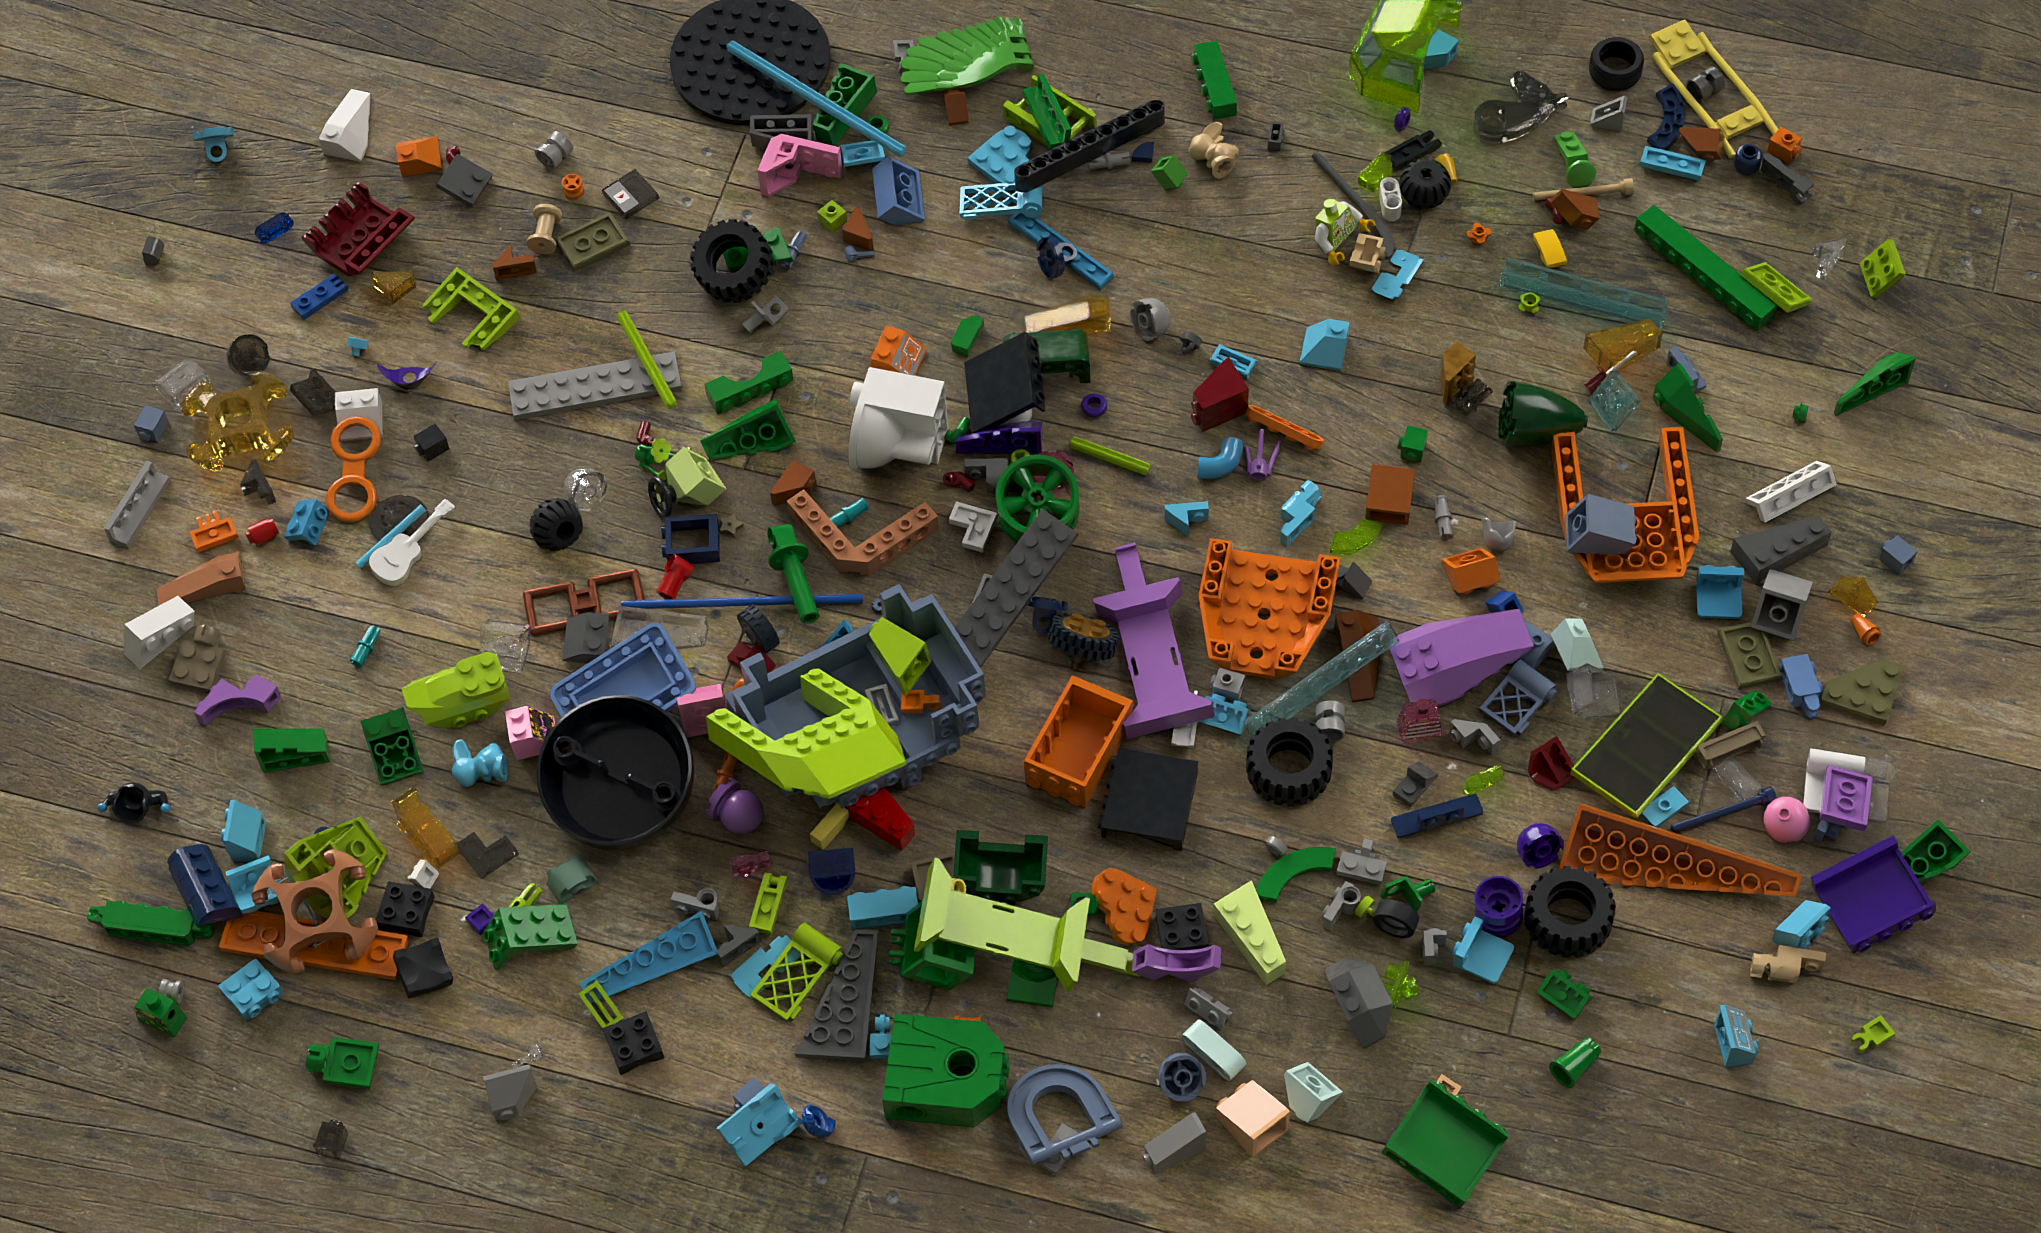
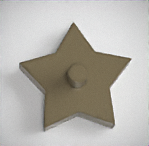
M735 513L728 518L720 517L722 526L719 532L729 533L735 537L736 531L743 527L744 524L736 520Z

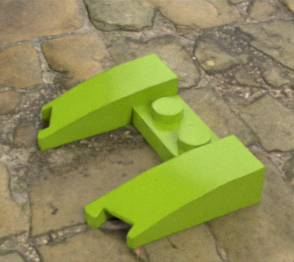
M458 267L423 303L424 309L429 308L432 313L428 317L432 324L451 311L462 299L487 315L462 342V345L466 348H469L470 345L480 346L481 350H485L502 337L521 318L517 309Z

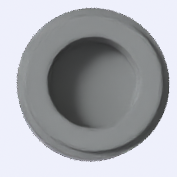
M1269 836L1265 841L1267 849L1279 857H1283L1288 850L1287 846L1274 836Z

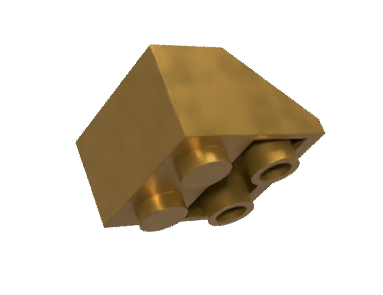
M1457 341L1442 354L1440 384L1442 399L1445 405L1451 400H1456L1461 390L1465 386H1470L1475 378L1476 354Z

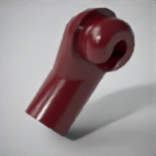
M1549 197L1545 202V206L1553 210V222L1559 225L1563 224L1564 217L1550 203L1552 197Z
M642 421L636 439L640 444L652 447V442L656 439L648 434L651 424L647 421Z
M960 471L945 473L943 476V482L948 486H962L968 492L972 491L975 487V483Z

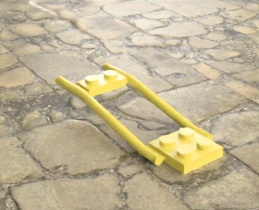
M1684 19L1650 35L1649 39L1658 51L1652 55V58L1662 73L1675 85L1682 97L1708 128L1721 129L1724 135L1723 150L1729 159L1734 158L1736 153L1727 141L1728 139L1757 127L1763 122L1772 135L1777 132L1778 127L1761 102L1716 51L1704 32H1700L1696 36ZM1706 52L1751 103V105L1717 120V122L1713 121L1671 71V69L1698 58Z

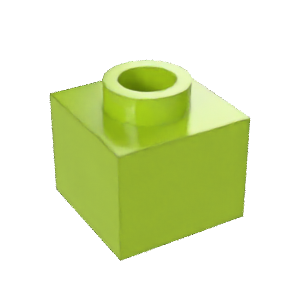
M833 200L817 211L818 222L832 233L847 222L846 211Z

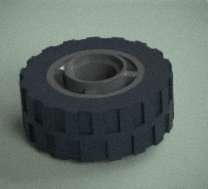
M750 605L737 614L742 630L753 645H759L765 653H768L780 644V639L774 627L755 605Z

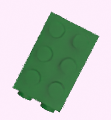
M567 904L498 908L483 933L484 941L489 948V960L493 963L494 969H501L509 958L522 952L575 948L578 944Z

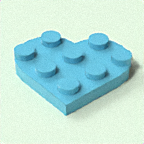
M1007 126L968 157V163L995 184L1015 182L1014 169L1029 161L1031 139L1025 132L1016 129L1014 126Z

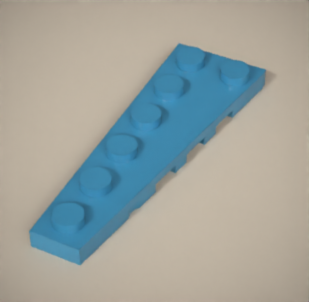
M698 912L669 931L664 932L652 941L581 981L582 991L595 981H598L607 995L612 996L715 956L717 948L703 912ZM595 987L593 989L595 995L599 1000L604 999ZM587 993L585 996L588 1001L594 1003L592 997Z

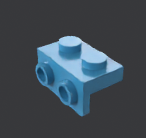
M316 498L298 501L294 507L291 520L287 525L284 538L289 542L305 539L310 545H316L329 514L328 508Z

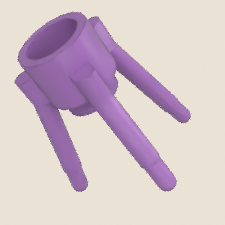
M1263 429L1259 433L1257 458L1253 462H1251L1249 447L1245 446L1247 474L1252 479L1259 481L1265 480L1267 476H1271V469L1282 443L1281 440L1277 441L1270 461L1267 464L1266 460L1262 459Z

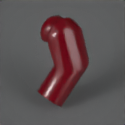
M457 146L449 147L446 150V161L449 165L456 154L460 155V150Z

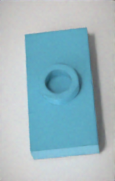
M1673 786L1651 802L1640 816L1649 825L1658 828L1687 807L1689 801Z

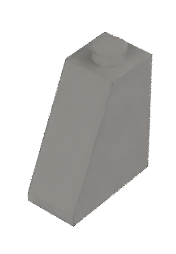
M1196 1112L1188 1115L1144 1145V1155H1142V1158L1147 1168L1151 1167L1153 1172L1157 1174L1206 1150V1130Z

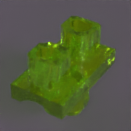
M1404 960L1402 965L1389 962L1385 977L1396 980L1394 985L1383 982L1394 1004L1393 1008L1396 1007L1401 991H1403L1402 997L1404 999H1409L1410 995H1417L1419 992V987L1415 984V977L1410 976L1408 981L1406 980L1410 962Z

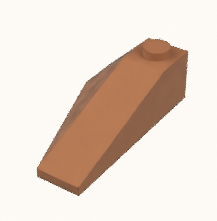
M240 552L217 556L156 589L159 605L176 596H179L185 603L245 590L246 585Z

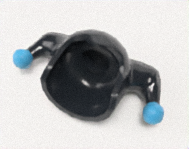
M130 782L121 786L118 791L109 793L103 803L98 804L97 809L99 812H105L108 806L113 805L112 810L120 820L136 823L143 820L151 806L161 805L162 813H168L170 806L168 805L165 791L148 790L140 783Z

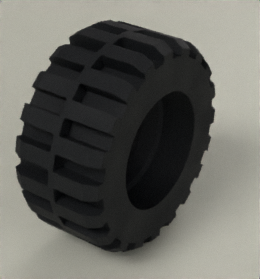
M729 219L728 222L724 220L718 221L716 226L711 224L707 227L708 231L700 233L698 236L700 238L699 241H695L692 246L695 251H692L690 254V259L692 260L690 266L694 272V277L702 288L716 300L721 299L722 302L729 303L732 299L734 303L741 302L742 298L746 300L752 298L751 295L756 292L758 294L762 291L760 288L762 285H767L769 282L768 275H772L773 268L771 265L774 264V257L772 256L771 247L758 229L752 224L749 225L746 221L740 220L738 223L736 219ZM734 247L748 249L747 261L739 271L730 275L716 273L717 261L725 251Z
M1285 717L1278 718L1277 722L1271 720L1266 723L1265 728L1263 726L1258 728L1256 735H1252L1249 741L1246 758V772L1248 773L1249 783L1253 785L1254 791L1257 794L1262 793V798L1266 801L1274 800V804L1281 806V803H1286L1287 807H1294V803L1304 805L1307 804L1308 799L1313 801L1318 798V794L1323 793L1327 788V783L1330 782L1333 765L1332 745L1329 744V738L1326 734L1321 735L1322 729L1317 725L1312 727L1310 721H1298L1296 717H1292V720H1286ZM1294 750L1305 755L1311 764L1301 772L1288 774L1276 770L1268 760L1279 751Z
M1566 865L1560 870L1558 867L1550 869V874L1547 872L1542 873L1539 876V880H1535L1531 885L1525 906L1526 929L1530 930V937L1534 941L1538 940V946L1542 949H1550L1549 953L1555 956L1556 953L1563 954L1562 957L1569 958L1570 955H1575L1578 958L1583 957L1584 952H1587V954L1595 952L1596 946L1601 947L1611 933L1616 908L1615 900L1612 899V890L1609 887L1606 888V882L1603 878L1597 879L1596 873L1591 870L1589 873L1585 872L1584 868L1577 866V869H1572L1571 865ZM1559 899H1575L1589 909L1592 917L1582 924L1568 925L1556 920L1550 913L1548 906Z

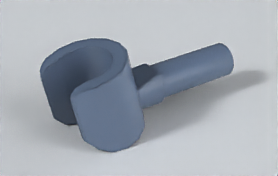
M847 246L845 248L846 253H844L849 262H854L861 257L875 256L874 251L856 252L854 246Z

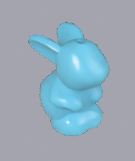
M462 739L454 743L452 754L455 762L452 767V776L460 786L468 788L474 785L479 776L486 782H490L493 776L499 782L507 781L508 760L506 755L503 754L501 747L496 743H491L483 748L474 758H472L471 752Z

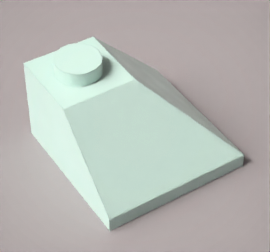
M1565 618L1551 633L1568 671L1602 670L1604 668L1582 619Z
M1309 1062L1289 1069L1284 1073L1289 1106L1299 1119L1307 1123L1319 1118L1342 1094V1091Z

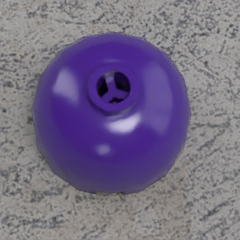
M1545 823L1529 825L1520 833L1517 839V852L1529 868L1530 866H1535L1538 869L1550 865L1559 857L1557 853L1560 848L1562 851L1564 849V840L1553 826Z

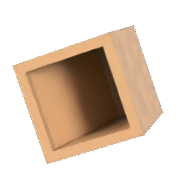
M1252 1080L1248 1084H1241L1231 1097H1225L1218 1102L1216 1118L1253 1158L1289 1130L1290 1111Z

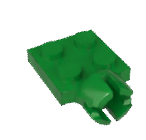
M332 1037L328 1045L311 1044L307 1051L310 1052V1055H306L307 1071L324 1075V1084L370 1090L379 1051V1043Z

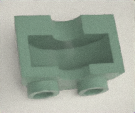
M578 855L570 857L567 862L559 867H552L547 872L549 876L547 886L559 904L574 898L578 891L588 890L600 883L587 862Z

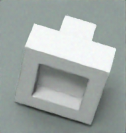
M420 860L414 866V871L408 876V879L418 887L431 888L439 872L426 860Z

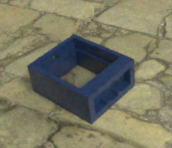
M717 514L665 517V526H661L662 539H666V544H662V556L667 557V561L673 554H676L690 564L720 562V535ZM709 529V547L672 548V531Z

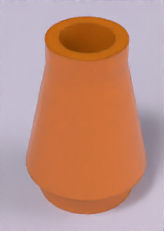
M1857 613L1851 618L1850 622L1853 624L1862 643L1873 645L1881 638L1880 628L1863 617L1861 613Z

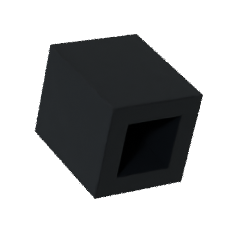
M436 423L413 436L416 443L414 445L415 451L419 456L423 455L428 462L450 449L446 436Z

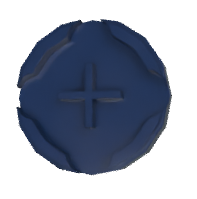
M1053 237L1041 238L1037 244V251L1040 253V256L1037 257L1039 266L1044 275L1053 279L1060 277L1064 272L1065 265L1071 264L1077 256V249L1074 245L1068 242L1058 243ZM1062 250L1068 251L1071 256H1065Z
M1033 597L1027 606L1034 607L1032 617L1034 630L1040 634L1049 633L1056 610L1067 611L1068 603L1062 601L1061 605L1056 599ZM1040 617H1047L1049 619V626L1047 628L1040 629L1037 626V621Z

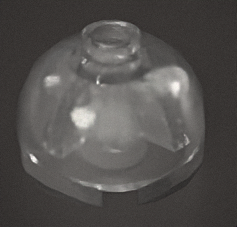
M580 467L573 470L567 476L563 485L565 498L580 511L593 509L590 506L596 501L599 504L604 498L607 489V482L604 481L603 474L589 467Z

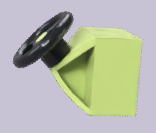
M685 447L665 464L668 486L657 476L650 478L648 482L650 502L656 513L662 518L671 515L672 502L677 501L708 506L726 490V487L708 460ZM655 483L659 485L658 491L654 489Z

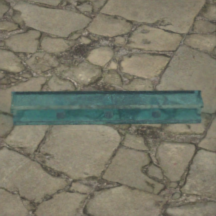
M1509 257L1506 259L1499 286L1525 293L1531 292L1540 297L1660 329L1663 328L1668 313L1669 300Z

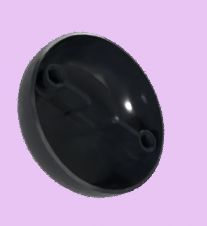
M610 695L595 698L569 711L557 722L546 737L539 754L536 772L539 796L552 821L574 840L602 850L630 849L648 843L662 835L675 823L685 809L691 796L695 773L691 747L680 725L660 706L648 700L629 695Z

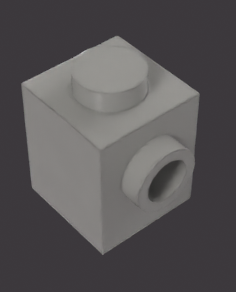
M1219 668L1217 676L1213 675L1210 682V688H1213L1212 695L1217 694L1226 697L1225 701L1231 703L1234 700L1239 701L1245 686V675Z

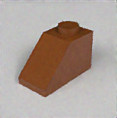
M1680 127L1679 132L1683 140L1700 159L1707 162L1721 160L1724 135L1721 129Z
M1561 189L1550 200L1553 207L1572 226L1588 230L1600 219L1596 198Z
M792 460L770 492L772 504L787 503L788 499L802 490H805L807 493L809 491L812 492L817 483L815 471Z

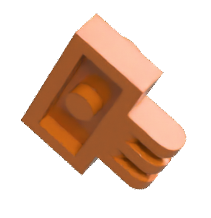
M217 510L213 512L215 519L211 520L209 514L204 515L207 522L203 523L202 518L197 517L200 528L190 531L197 553L239 538L231 517L220 520Z

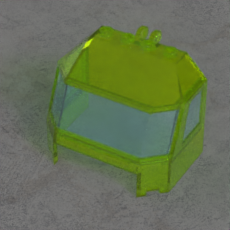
M1377 0L1349 60V76L1352 81L1354 80L1359 94L1399 108L1408 107L1412 112L1418 113L1423 84L1424 60L1431 37L1439 21L1456 27L1459 26L1460 13L1463 8L1462 0Z

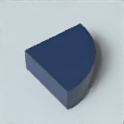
M1146 142L1139 145L1132 154V161L1152 162L1154 142Z

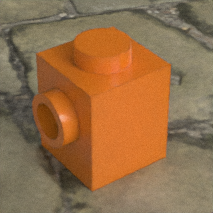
M1780 127L1770 139L1767 152L1789 164L1802 151L1800 146L1802 137Z

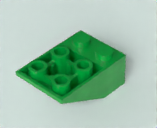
M403 707L360 721L380 785L424 771Z

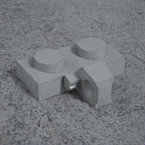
M1364 838L1361 850L1356 849L1355 854L1342 851L1336 875L1381 885L1387 862L1375 859L1376 854L1371 853L1373 840Z

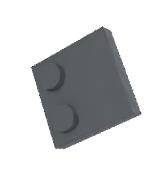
M456 154L437 182L436 188L472 208L493 174L463 156Z

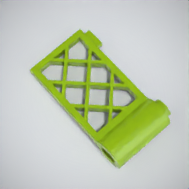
M802 923L794 933L790 943L754 988L750 996L787 1022L790 1018L795 1020L802 1011L800 1005L827 969L833 964L838 965L844 956L842 953L843 948L807 923ZM792 949H795L801 953L802 961L788 963L787 956ZM816 963L821 967L816 974L807 975L806 964ZM803 965L804 976L791 978L789 967ZM786 968L788 979L774 981L776 970ZM805 981L806 988L804 991L793 994L791 983ZM789 983L790 994L777 996L775 986ZM773 987L774 997L764 999L758 995L763 988ZM791 999L792 1006L787 1013L778 1008V1001Z

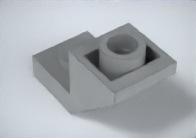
M1457 719L1451 721L1450 737L1463 748L1478 740L1481 748L1487 749L1491 755L1499 750L1500 739L1487 724Z

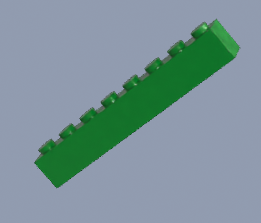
M1653 204L1636 218L1634 231L1639 237L1647 240L1654 249L1663 253L1670 262L1679 266L1686 275H1690L1701 287L1711 292L1717 300L1727 305L1733 313L1738 314L1748 325L1758 331L1775 317L1778 307L1775 302L1743 278L1739 272Z

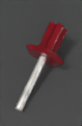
M1631 352L1607 372L1600 366H1596L1599 373L1584 384L1586 389L1593 394L1607 382L1613 387V381L1609 376L1637 355L1636 352Z

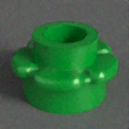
M1800 402L1799 406H1794L1793 418L1797 419V423L1799 421L1806 422L1808 405H1803Z

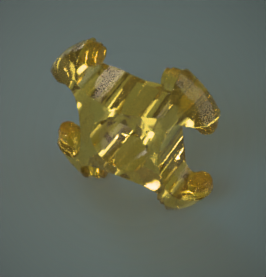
M259 370L251 374L252 384L256 385L233 392L211 394V392H214L213 384L208 381H200L195 385L181 403L182 413L186 417H190L196 412L206 413L209 417L207 441L203 446L196 443H191L187 446L188 458L200 467L214 473L223 468V457L240 452L261 450L263 461H275L288 448L294 437L293 430L289 425L282 426L278 432H271L266 427V411L269 401L275 397L283 399L287 396V386L280 379L268 372ZM235 416H251L249 422L244 426L233 429L224 427L225 423Z

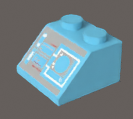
M1720 1005L1714 1027L1725 1068L1753 1064L1755 1056L1758 1054V1046L1755 1040L1752 1041L1751 1033L1753 1029L1751 1020L1746 1018L1745 1011Z

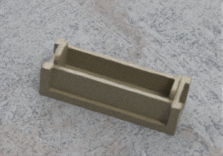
M1755 721L1697 745L1695 758L1703 771L1707 768L1711 770L1714 765L1757 747L1761 749L1763 747V738L1766 737V734L1758 721Z

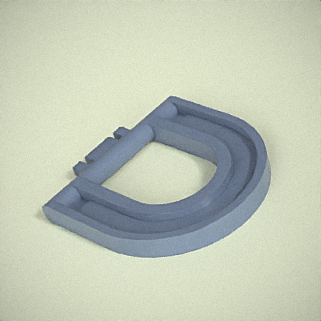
M1054 1064L1031 1070L1015 1083L1008 1097L1007 1115L1009 1125L1031 1165L1061 1154L1064 1160L1069 1159L1068 1151L1074 1157L1090 1150L1088 1143L1093 1148L1098 1147L1099 1142L1097 1138L1123 1128L1118 1114L1100 1084L1090 1074L1073 1066ZM1064 1092L1070 1094L1080 1103L1093 1127L1051 1144L1033 1113V1106L1041 1096L1047 1093Z

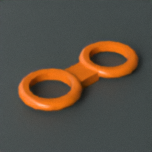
M356 416L340 422L333 430L330 439L333 452L339 459L343 460L342 478L336 480L328 489L326 504L333 517L348 523L358 522L368 517L375 509L377 502L376 489L365 478L366 461L372 458L379 450L381 433L374 422L368 418ZM354 426L365 427L372 434L371 445L367 450L358 454L345 452L340 447L339 442L343 432ZM353 484L363 487L368 493V500L361 510L354 513H346L337 508L335 498L340 489Z

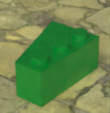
M324 728L252 729L254 753L263 773L330 762L328 738Z

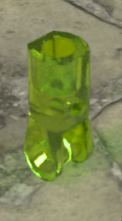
M1496 764L1468 777L1464 785L1465 792L1467 794H1474L1484 789V787L1486 788L1503 780L1505 777L1504 771L1499 764Z

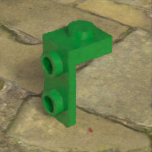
M1754 690L1732 704L1722 723L1732 731L1748 725L1754 716L1768 709L1772 702L1763 693Z

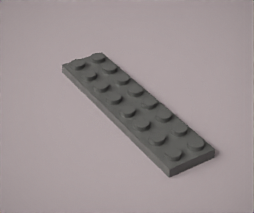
M1043 509L954 628L980 668L1078 537L1076 531Z

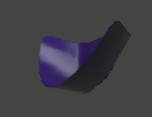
M436 362L429 368L406 367L392 370L386 369L380 364H377V367L395 385L403 390H411L423 382L436 365ZM407 372L416 374V379L411 383L403 380V376Z

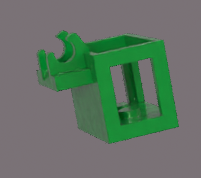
M920 902L906 913L905 930L891 929V936L901 937H891V943L902 946L903 951L890 950L889 957H897L899 959L890 958L889 964L900 967L899 976L951 990L973 975L975 949L937 939L921 951H914L922 902Z

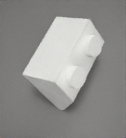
M378 388L335 392L337 424L350 417L368 418L376 424L380 430L381 438L383 437L382 400ZM354 426L343 432L340 442L372 439V434L365 427Z

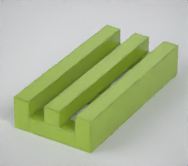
M595 981L578 993L602 1029L624 1019L598 981ZM595 987L617 1016L614 1020L593 992ZM587 993H589V995L597 1004L601 1012L609 1021L607 1025L603 1022L601 1017L598 1015L596 1010L593 1008L591 1003L586 998L585 995Z

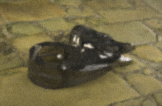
M1517 71L1510 78V87L1516 93L1517 101L1487 100L1479 104L1474 112V134L1480 141L1488 144H1500L1515 140L1537 128L1553 112L1565 109L1567 103L1563 101L1568 99L1567 94H1554L1546 84L1534 79L1524 71ZM1496 118L1504 123L1498 126H1491L1484 121Z

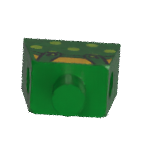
M149 988L144 991L134 1007L139 1021L173 1037L177 1035L187 1019L174 1000Z

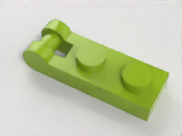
M764 873L749 928H756L760 933L772 935L783 894L787 887L788 876L780 875V877H775L772 873ZM771 885L777 886L776 889H774V888H769V887H770Z

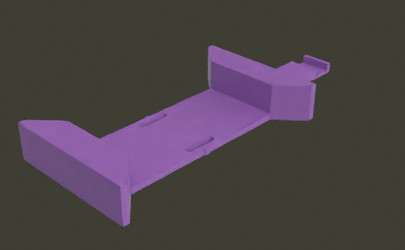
M1135 542L1115 547L1125 591L1094 598L1093 601L1098 616L1119 625L1129 665L1128 670L1131 673L1138 706L1124 722L1127 738L1130 739L1215 717L1211 700L1189 692L1181 662L1182 657L1174 635L1169 609L1183 594L1179 577L1146 585ZM1171 650L1176 652L1178 665H1174ZM1132 660L1136 661V666L1138 670L1137 676H1135L1131 664Z

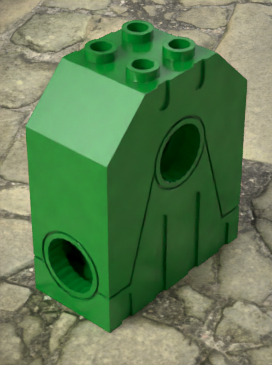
M895 1014L882 1098L885 1119L904 1121L905 1119V1121L976 1127L1001 1108V1100H1006V1078L1009 1077L1010 1064H1008L1009 1054H1005L1004 1044L982 1021ZM960 1070H969L971 1072L965 1076H956L954 1074Z

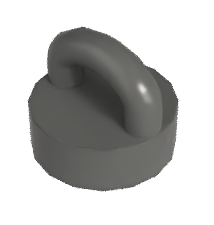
M1188 331L1183 332L1180 341L1183 343L1181 347L1183 353H1188L1193 348L1199 349L1202 343L1199 336Z

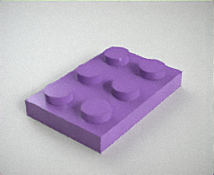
M1828 765L1825 771L1819 819L1865 831L1868 822L1873 777Z

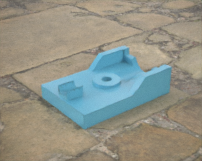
M769 1084L716 1129L742 1165L747 1166L772 1144L785 1138L803 1121L786 1104L777 1085ZM759 1122L763 1124L760 1129L757 1128Z

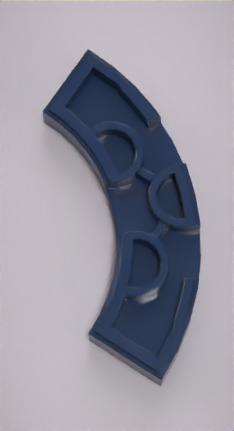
M1673 83L1656 92V98L1662 106L1664 118L1658 130L1649 136L1647 140L1653 148L1666 151L1679 138V129L1683 127L1685 120L1684 102Z

